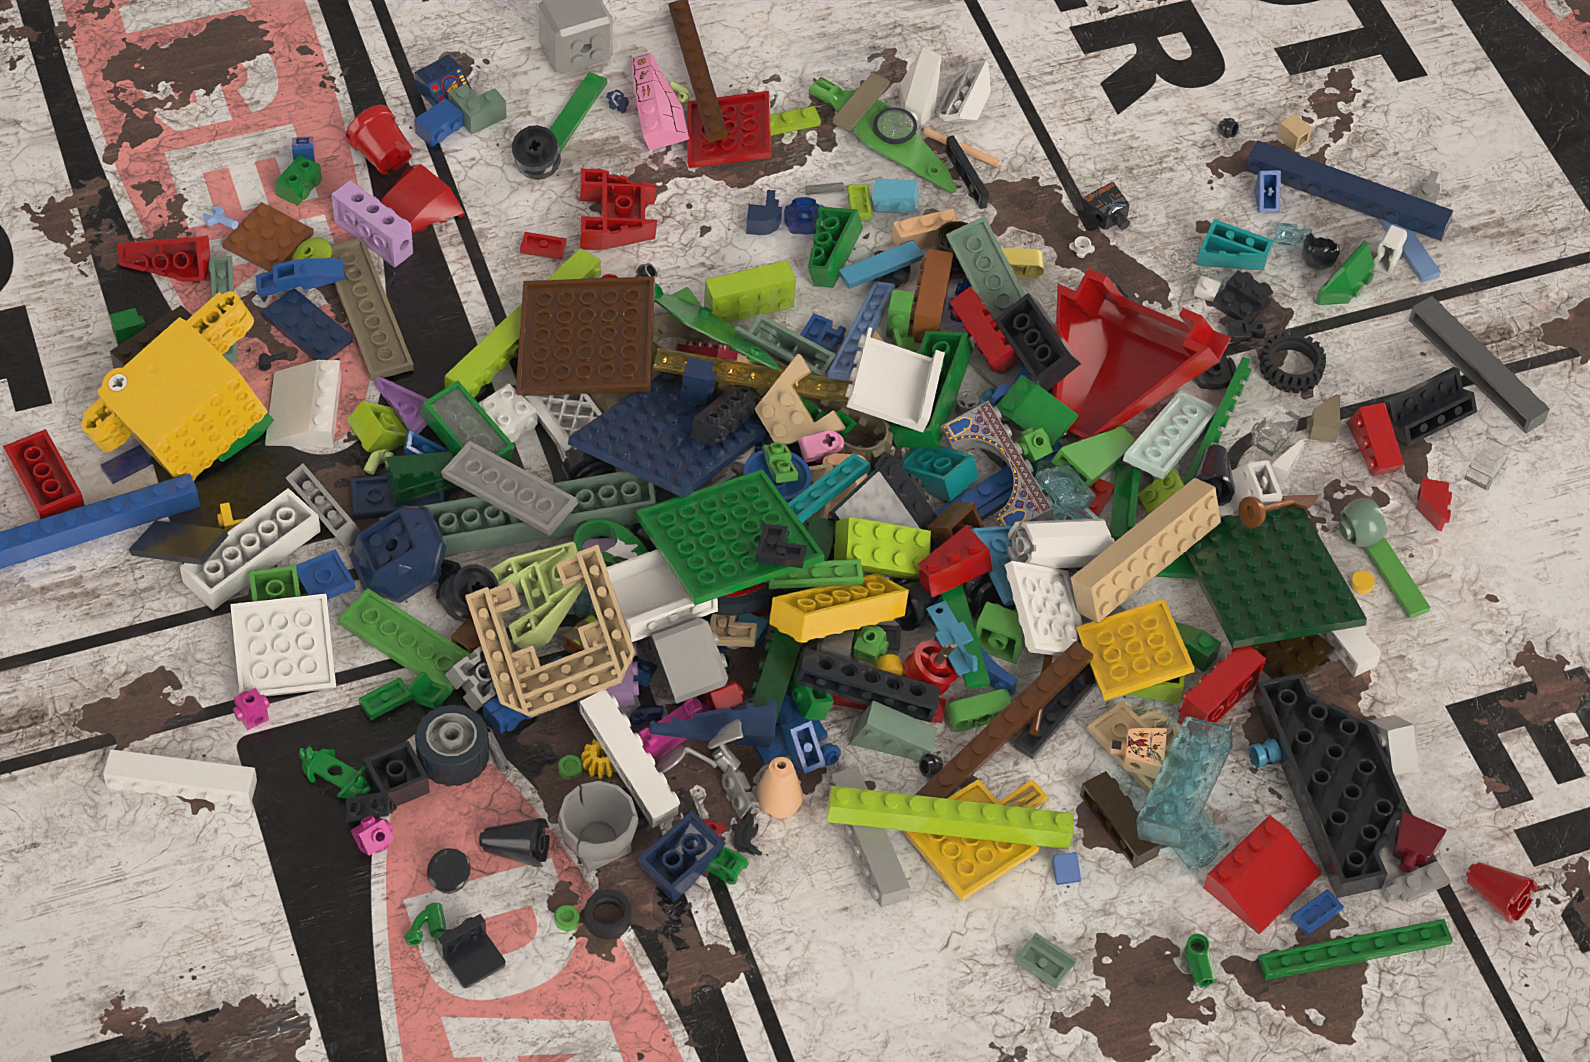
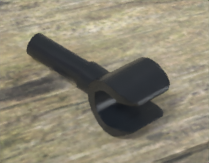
M287 352L271 356L266 353L260 354L258 358L259 369L261 371L269 370L272 366L271 362L287 357Z

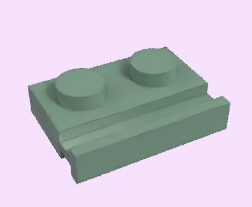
M1036 932L1015 958L1016 964L1054 989L1059 987L1077 962L1076 958Z

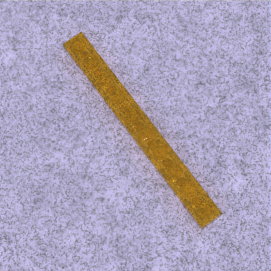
M658 348L654 362V370L684 375L688 357L714 362L713 371L717 372L715 381L770 390L785 371L783 369L776 370L766 366ZM808 374L794 383L793 387L799 396L847 404L848 397H845L848 385L852 384V382Z

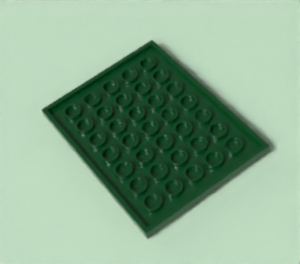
M1288 505L1279 509L1265 511L1264 522L1255 528H1249L1244 525L1239 515H1226L1224 518H1220L1221 522L1183 553L1232 648L1366 626L1367 618L1305 510L1298 506Z

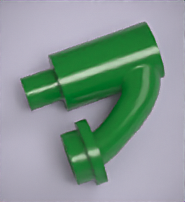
M441 903L428 904L425 910L416 916L410 931L404 935L408 945L415 946L422 942L423 933L420 929L426 921L428 922L430 936L435 938V943L437 944V938L447 930Z

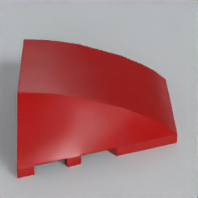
M422 164L408 166L390 191L380 201L384 206L391 208L395 214L402 219H406L411 224L412 234L427 229L428 225L437 222L445 223L448 218L465 216L450 187Z

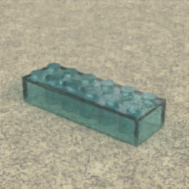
M1185 717L1136 819L1138 839L1185 850L1233 747L1232 727Z

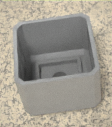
M543 0L538 5L539 43L556 72L563 74L611 58L613 55V18L602 0Z
M697 618L648 636L671 703L677 704L725 686L728 680L725 667L728 665L724 654L718 651L717 645L719 640L715 630L711 631L708 621Z

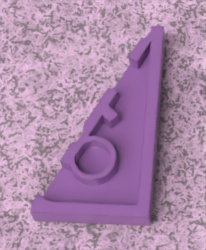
M380 376L374 377V385L408 431L411 430L419 434L427 425L420 415L423 403L429 399Z

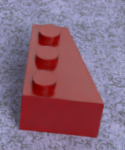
M1385 403L1360 407L1346 423L1360 449L1367 468L1372 476L1397 472L1404 465Z
M968 525L917 564L920 585L931 598L992 571L990 549Z

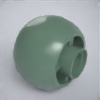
M1368 498L1355 499L1349 502L1341 511L1340 531L1346 540H1350L1353 545L1369 547L1377 544L1384 538L1387 532L1386 522L1379 506L1374 500Z

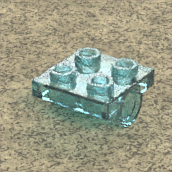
M1201 806L1161 828L1160 834L1188 869L1196 865L1199 868L1208 865L1217 857L1218 852L1224 850L1229 845V841Z

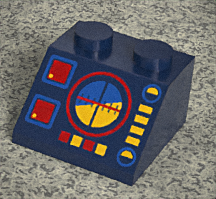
M449 54L415 72L416 90L432 106H435L445 98L449 101L448 92L464 84H467L471 89L461 66Z

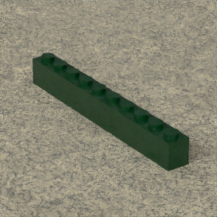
M812 515L810 523L805 522L804 527L824 553V561H827L835 538L836 522ZM815 587L784 588L783 593L790 594ZM772 626L770 633L774 634L773 639L767 640L764 653L768 654L766 660L761 659L757 673L761 674L760 680H754L750 693L755 695L753 701L748 700L747 704L754 703L755 707L769 705V700H776L777 722L802 642L795 641L790 635L782 633L778 628Z

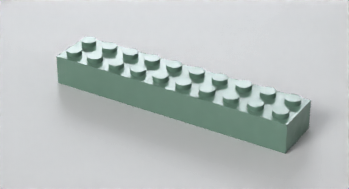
M627 471L552 483L551 485L577 498L578 504L550 536L478 496L430 504L423 507H427L432 512L447 546L444 556L575 534L579 526L592 519H606L622 526L639 523L636 518V511L657 504L653 483Z

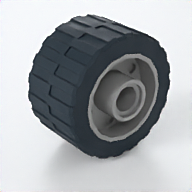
M454 704L440 706L429 711L426 716H423L416 728L415 744L417 757L428 779L445 786H460L478 778L487 767V762L489 761L488 731L483 718L471 708Z

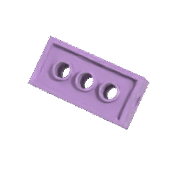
M350 180L331 194L334 222L354 238L363 237L367 247L394 268L413 254L411 224L406 219H402L395 214L391 208H387L380 203L376 197H372L365 192L360 185H356Z

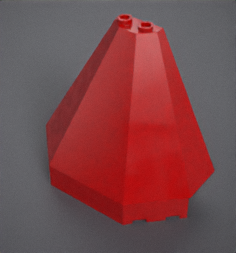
M1089 268L1076 291L1057 283L1056 327L1081 362V365L1054 385L1053 396L1078 415L1063 437L1069 438L1073 436L1077 438L1076 442L1116 429L1219 363L1231 337L1214 331L1202 315L1182 308L1179 316L1184 322H1181L1131 301L1121 294L1106 275Z

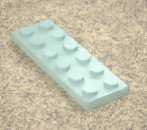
M1180 390L1127 450L1123 461L1155 477L1164 479L1212 422L1218 407Z

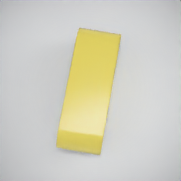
M1002 248L1016 277L1036 278L1043 275L1044 258L1042 251L1038 249Z

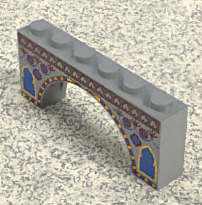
M987 401L941 426L943 434L952 449L959 451L966 448H981L991 451L1002 458L1011 469L1014 477L1013 491L1005 507L993 516L997 526L1010 525L1012 528L1015 522L1047 521L1054 517L1052 509L1055 505L1049 495L1045 497L1043 494L1044 486L1038 477H1033L1031 472L1034 470L1028 459L1023 460L1021 456L1023 451L1017 441L1013 443L1011 440L1012 432L1007 424L1003 425L1000 419L1002 416L996 406L992 408L990 402Z

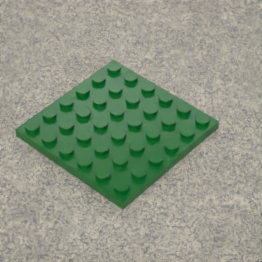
M763 469L692 492L685 498L679 496L636 511L637 520L694 605L824 562V553ZM765 523L788 526V535L785 543L807 545V554L803 568L756 562L755 555Z

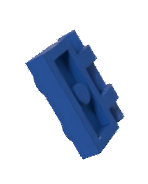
M813 313L800 335L835 354L837 345L841 344L845 338L846 328L839 326L837 330L833 329L832 320ZM826 337L831 339L829 343L824 342Z

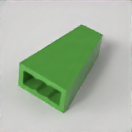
M1119 427L1062 447L1051 462L1082 492H1085L1123 460L1124 454L1136 439L1123 427Z

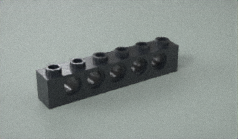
M804 648L797 663L795 684L867 705H870L872 701H876L910 717L931 723L938 709L940 687L808 648Z

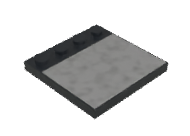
M894 455L889 456L829 512L835 522L847 517H854L928 530L927 526L938 517ZM881 575V576H883V577H885V578H887V579H889V580H891V579L893 578V577H890V576Z

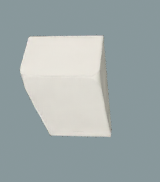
M1303 440L1297 442L1271 464L1277 483H1285L1301 456L1304 446Z

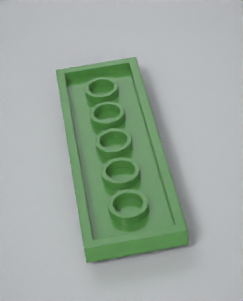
M368 588L338 618V625L414 674L419 675L422 671L426 672L431 682L448 686L450 692L455 687L445 674L455 664L470 655L466 650Z

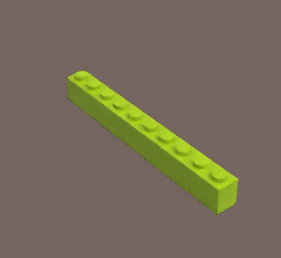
M580 248L547 280L600 278L602 273L601 260ZM522 304L445 375V388L459 380L472 397H475L482 386L489 384L499 371L506 368L509 361L518 356Z
M831 786L827 805L826 822L1062 849L1069 848L1074 834V813L838 786Z

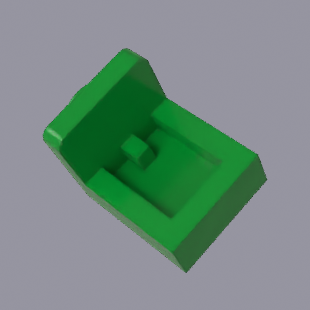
M423 671L408 686L417 704L437 709L451 694L448 686L431 682L428 674Z

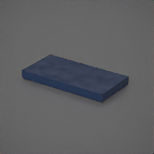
M387 476L351 478L354 520L386 517L404 505L423 507L425 505L445 502L444 491L396 505L387 485Z

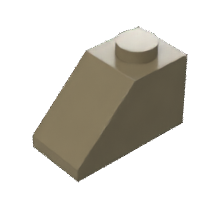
M1339 394L1332 396L1315 407L1312 416L1307 417L1306 430H1309L1310 440L1336 443L1340 430Z

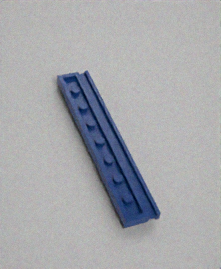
M1058 442L1053 448L1054 452L1030 463L1034 470L1031 472L1033 477H1038L1042 483L1061 472L1051 462L1058 451L1064 447L1061 443ZM1006 466L951 502L935 510V514L939 516L954 501L974 502L981 520L986 519L1008 503L1014 486V477L1009 466Z

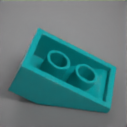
M940 445L938 449L915 448L901 459L904 461L903 469L906 473L915 475V479H920L922 481L921 486H926L928 493L950 502L979 477L973 455Z

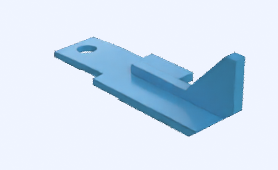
M946 601L926 608L938 629V632H935V636L942 649L946 644L957 643V647L947 657L957 675L960 676L970 671H977L976 656L968 653L963 644L973 641V637L963 621L958 623ZM938 608L943 610V612L940 614L936 613L935 611Z

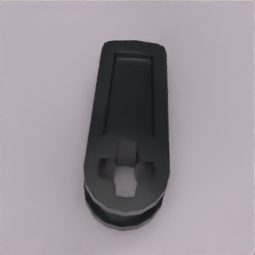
M982 576L968 581L964 589L969 610L976 619L980 617L986 602H989L993 589L991 582H986L980 587Z

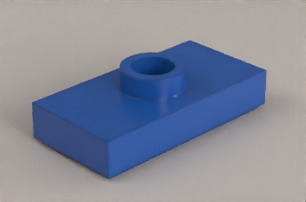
M1327 889L1294 912L1290 919L1308 936L1343 911L1344 906Z

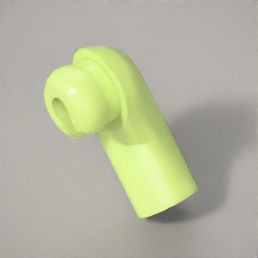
M671 81L669 85L674 93L677 94L681 105H686L687 101L691 99L689 89L675 81Z
M387 449L373 452L363 470L374 475L378 465L385 462V457H394V454Z

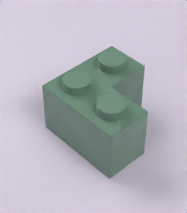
M467 84L448 92L449 101L462 111L463 126L471 135L507 118L506 100L495 88L479 96H476Z

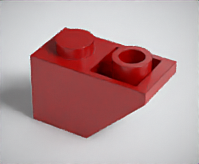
M1422 478L1418 489L1416 509L1438 531H1442L1444 524L1449 523L1451 510L1447 509L1452 499V492H1449V482Z

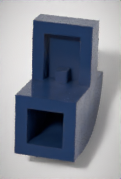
M767 190L766 206L748 205L746 234L767 235L775 232L780 227L782 207H779V199H775L776 190Z

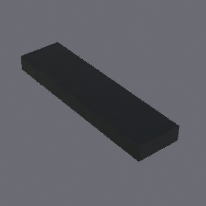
M954 135L947 137L945 153L980 209L987 208L989 192Z

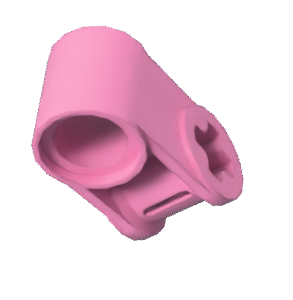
M826 430L798 439L805 462L819 460L830 453H838L844 447L843 437L832 430ZM831 437L835 439V441L832 442V446L828 444L829 442H831Z

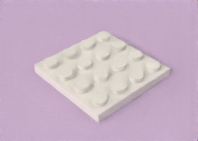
M1015 561L1005 564L1007 579L1012 589L1013 601L1016 604L1019 615L1018 619L1022 626L1028 652L1060 656L1075 641L1081 644L1076 627L1083 625L1080 614L1077 612L1068 570Z
M326 594L231 604L239 694L255 687L260 695L264 694L265 696L336 688Z

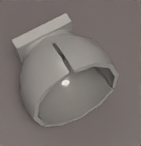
M595 781L581 784L580 788L577 786L565 796L558 816V823L565 845L579 857L587 872L590 873L631 852L632 847L630 845L638 825V816L632 797L618 785Z

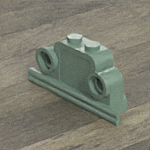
M760 313L749 331L736 326V334L753 342L770 355L771 358L789 366L793 359L800 354L811 370V373L806 375L807 377L825 386L828 383L834 387L836 386L837 380L828 378V371L836 357V354Z

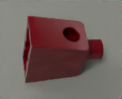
M1403 812L1397 826L1392 854L1395 858L1401 860L1399 868L1404 872L1410 873L1413 872L1415 866L1420 868L1426 866L1441 845L1447 829Z

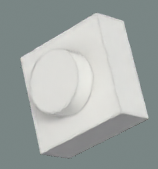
M1201 275L1194 291V296L1213 302L1222 282Z

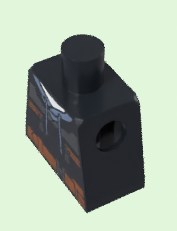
M1113 181L1082 198L1079 212L1101 229L1107 230L1116 225L1123 231L1130 225V221L1127 219L1130 207L1129 202Z

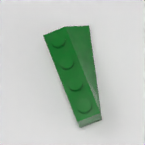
M819 206V218L816 220L817 229L816 234L813 236L814 245L811 248L808 270L814 286L834 288L839 278V269L844 268L863 230V225L857 209Z

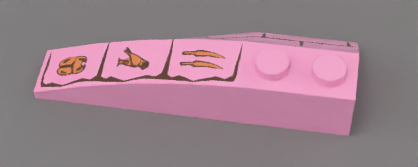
M651 52L631 58L637 108L643 137L649 150L652 151L688 140L689 134L683 107Z

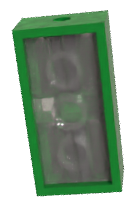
M459 380L423 403L420 416L454 456L471 441L507 461L512 458L515 445Z

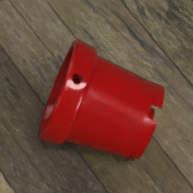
M376 105L364 110L353 119L345 132V141L355 151H360L383 175H388L387 170L391 168L395 172L400 170L412 157L409 150H413V147L396 124L395 116L388 106Z

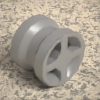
M965 391L958 395L955 407L957 416L959 417L978 406L979 400L976 394Z

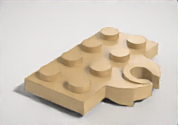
M1122 701L1087 726V731L1110 753L1112 740L1125 741L1128 729L1165 726L1168 722V717L1157 714L1156 711L1146 712L1138 717ZM1175 724L1166 733L1164 768L1160 780L1127 771L1150 795L1186 770L1187 765L1173 752L1179 735ZM1111 754L1123 767L1124 756Z

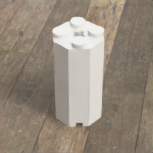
M1103 519L1015 522L1008 533V540H1012V546H1008V555L1011 561L1050 568L1084 567L1114 543V539L1111 537L1106 522Z

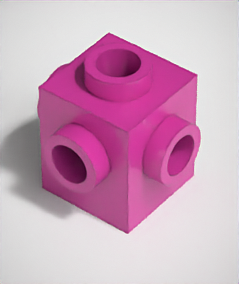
M256 687L249 691H243L234 697L235 708H233V712L237 720L242 721L247 731L269 721L267 708L270 707L269 702L264 694H259Z
M368 816L360 822L359 826L350 830L360 851L367 855L384 851L388 848V844L394 841L391 835L393 832L391 824L387 819L384 820L380 817Z

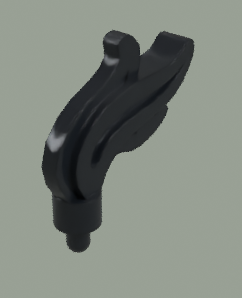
M747 812V818L742 826L739 824L731 825V830L735 831L734 847L738 852L761 856L762 852L758 850V847L751 844V840L758 833L759 826L756 823L754 827V818L750 812Z

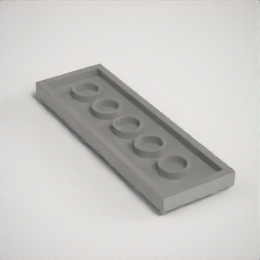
M471 441L441 471L442 477L549 536L578 504L577 498Z

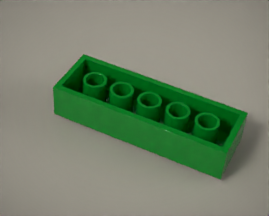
M926 331L918 354L932 358L936 350L944 352L930 420L923 432L892 422L890 432L893 434L896 447L938 449L943 436L941 426L948 422L973 353L967 332Z

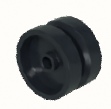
M534 125L520 130L514 137L512 142L513 157L517 168L525 177L534 180L545 179L557 171L561 163V152L558 141L552 131L546 127Z
M478 564L467 565L448 577L441 586L440 598L442 606L446 613L457 621L465 622L468 617L473 619L465 595L486 587L493 589L499 586V582L495 575L486 567Z

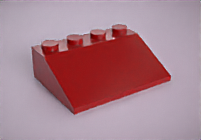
M1269 815L1207 874L1203 889L1260 935L1322 872L1292 833Z

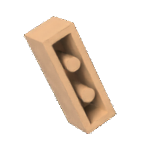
M948 209L893 222L891 240L895 247L912 240L919 249L935 246V234L938 228L945 223L959 220L954 210Z

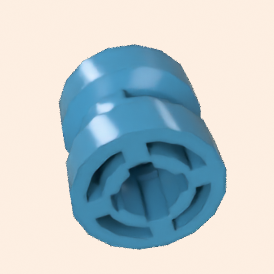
M1275 739L1266 740L1264 744L1256 743L1250 745V757L1255 767L1265 766L1267 762L1276 763L1281 761V750Z

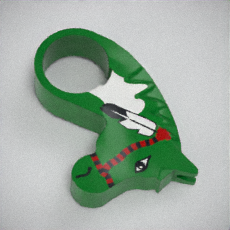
M606 519L586 521L575 532L574 543L578 552L584 550L582 548L583 544L594 536H607L616 542L614 547L601 552L606 567L648 553L642 542L632 532L622 525Z

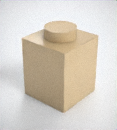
M1296 114L1289 118H1284L1279 123L1277 138L1293 151L1309 142L1312 127Z

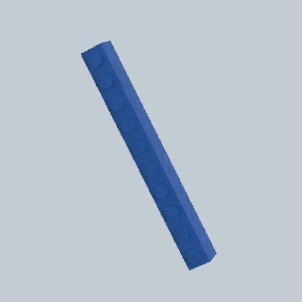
M189 473L1 531L0 569L200 507L198 492L192 476Z

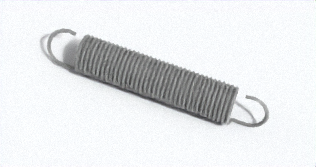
M844 183L808 185L801 189H805L806 195L843 191Z
M491 730V732H488L489 750L500 771H508L510 765Z

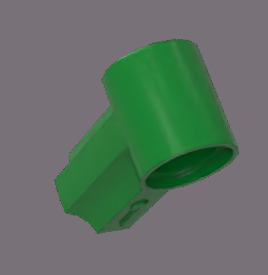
M1193 934L1187 940L1183 955L1189 963L1194 985L1200 988L1208 987L1217 981L1208 950L1209 941L1202 934ZM1196 946L1200 948L1201 951H1195L1191 947Z

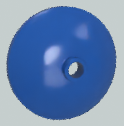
M763 450L750 456L743 469V475L763 469L786 502H790L810 487L812 477L806 462L792 452L791 462L798 471L797 481L776 483L768 468Z

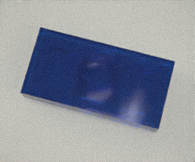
M140 444L101 464V469L110 482L115 484L152 465L153 462Z

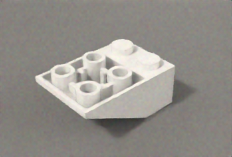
M1269 460L1248 463L1232 470L1235 495L1230 503L1218 507L1220 518H1224L1226 515L1238 516L1239 503L1248 496L1257 497L1264 506L1281 502L1283 495Z

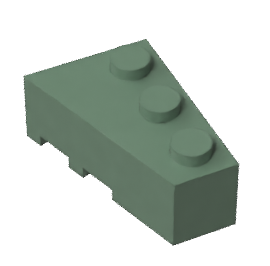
M872 701L856 720L849 745L920 761L926 754L932 752L938 728L876 701Z

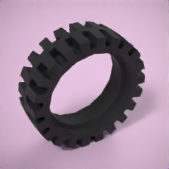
M1286 331L1282 333V336L1278 333L1275 334L1274 338H1269L1261 354L1260 371L1261 374H1264L1263 378L1266 381L1270 379L1269 384L1271 386L1277 384L1276 389L1280 391L1284 387L1285 392L1290 393V390L1293 389L1294 393H1299L1300 389L1302 392H1307L1308 388L1311 390L1315 385H1318L1325 370L1326 353H1324L1323 347H1319L1320 343L1318 341L1313 342L1311 336H1308L1306 339L1304 338V333H1300V336H1297L1295 331H1292L1291 335ZM1282 350L1298 351L1312 361L1314 368L1305 374L1294 375L1286 373L1275 365L1272 361V355Z

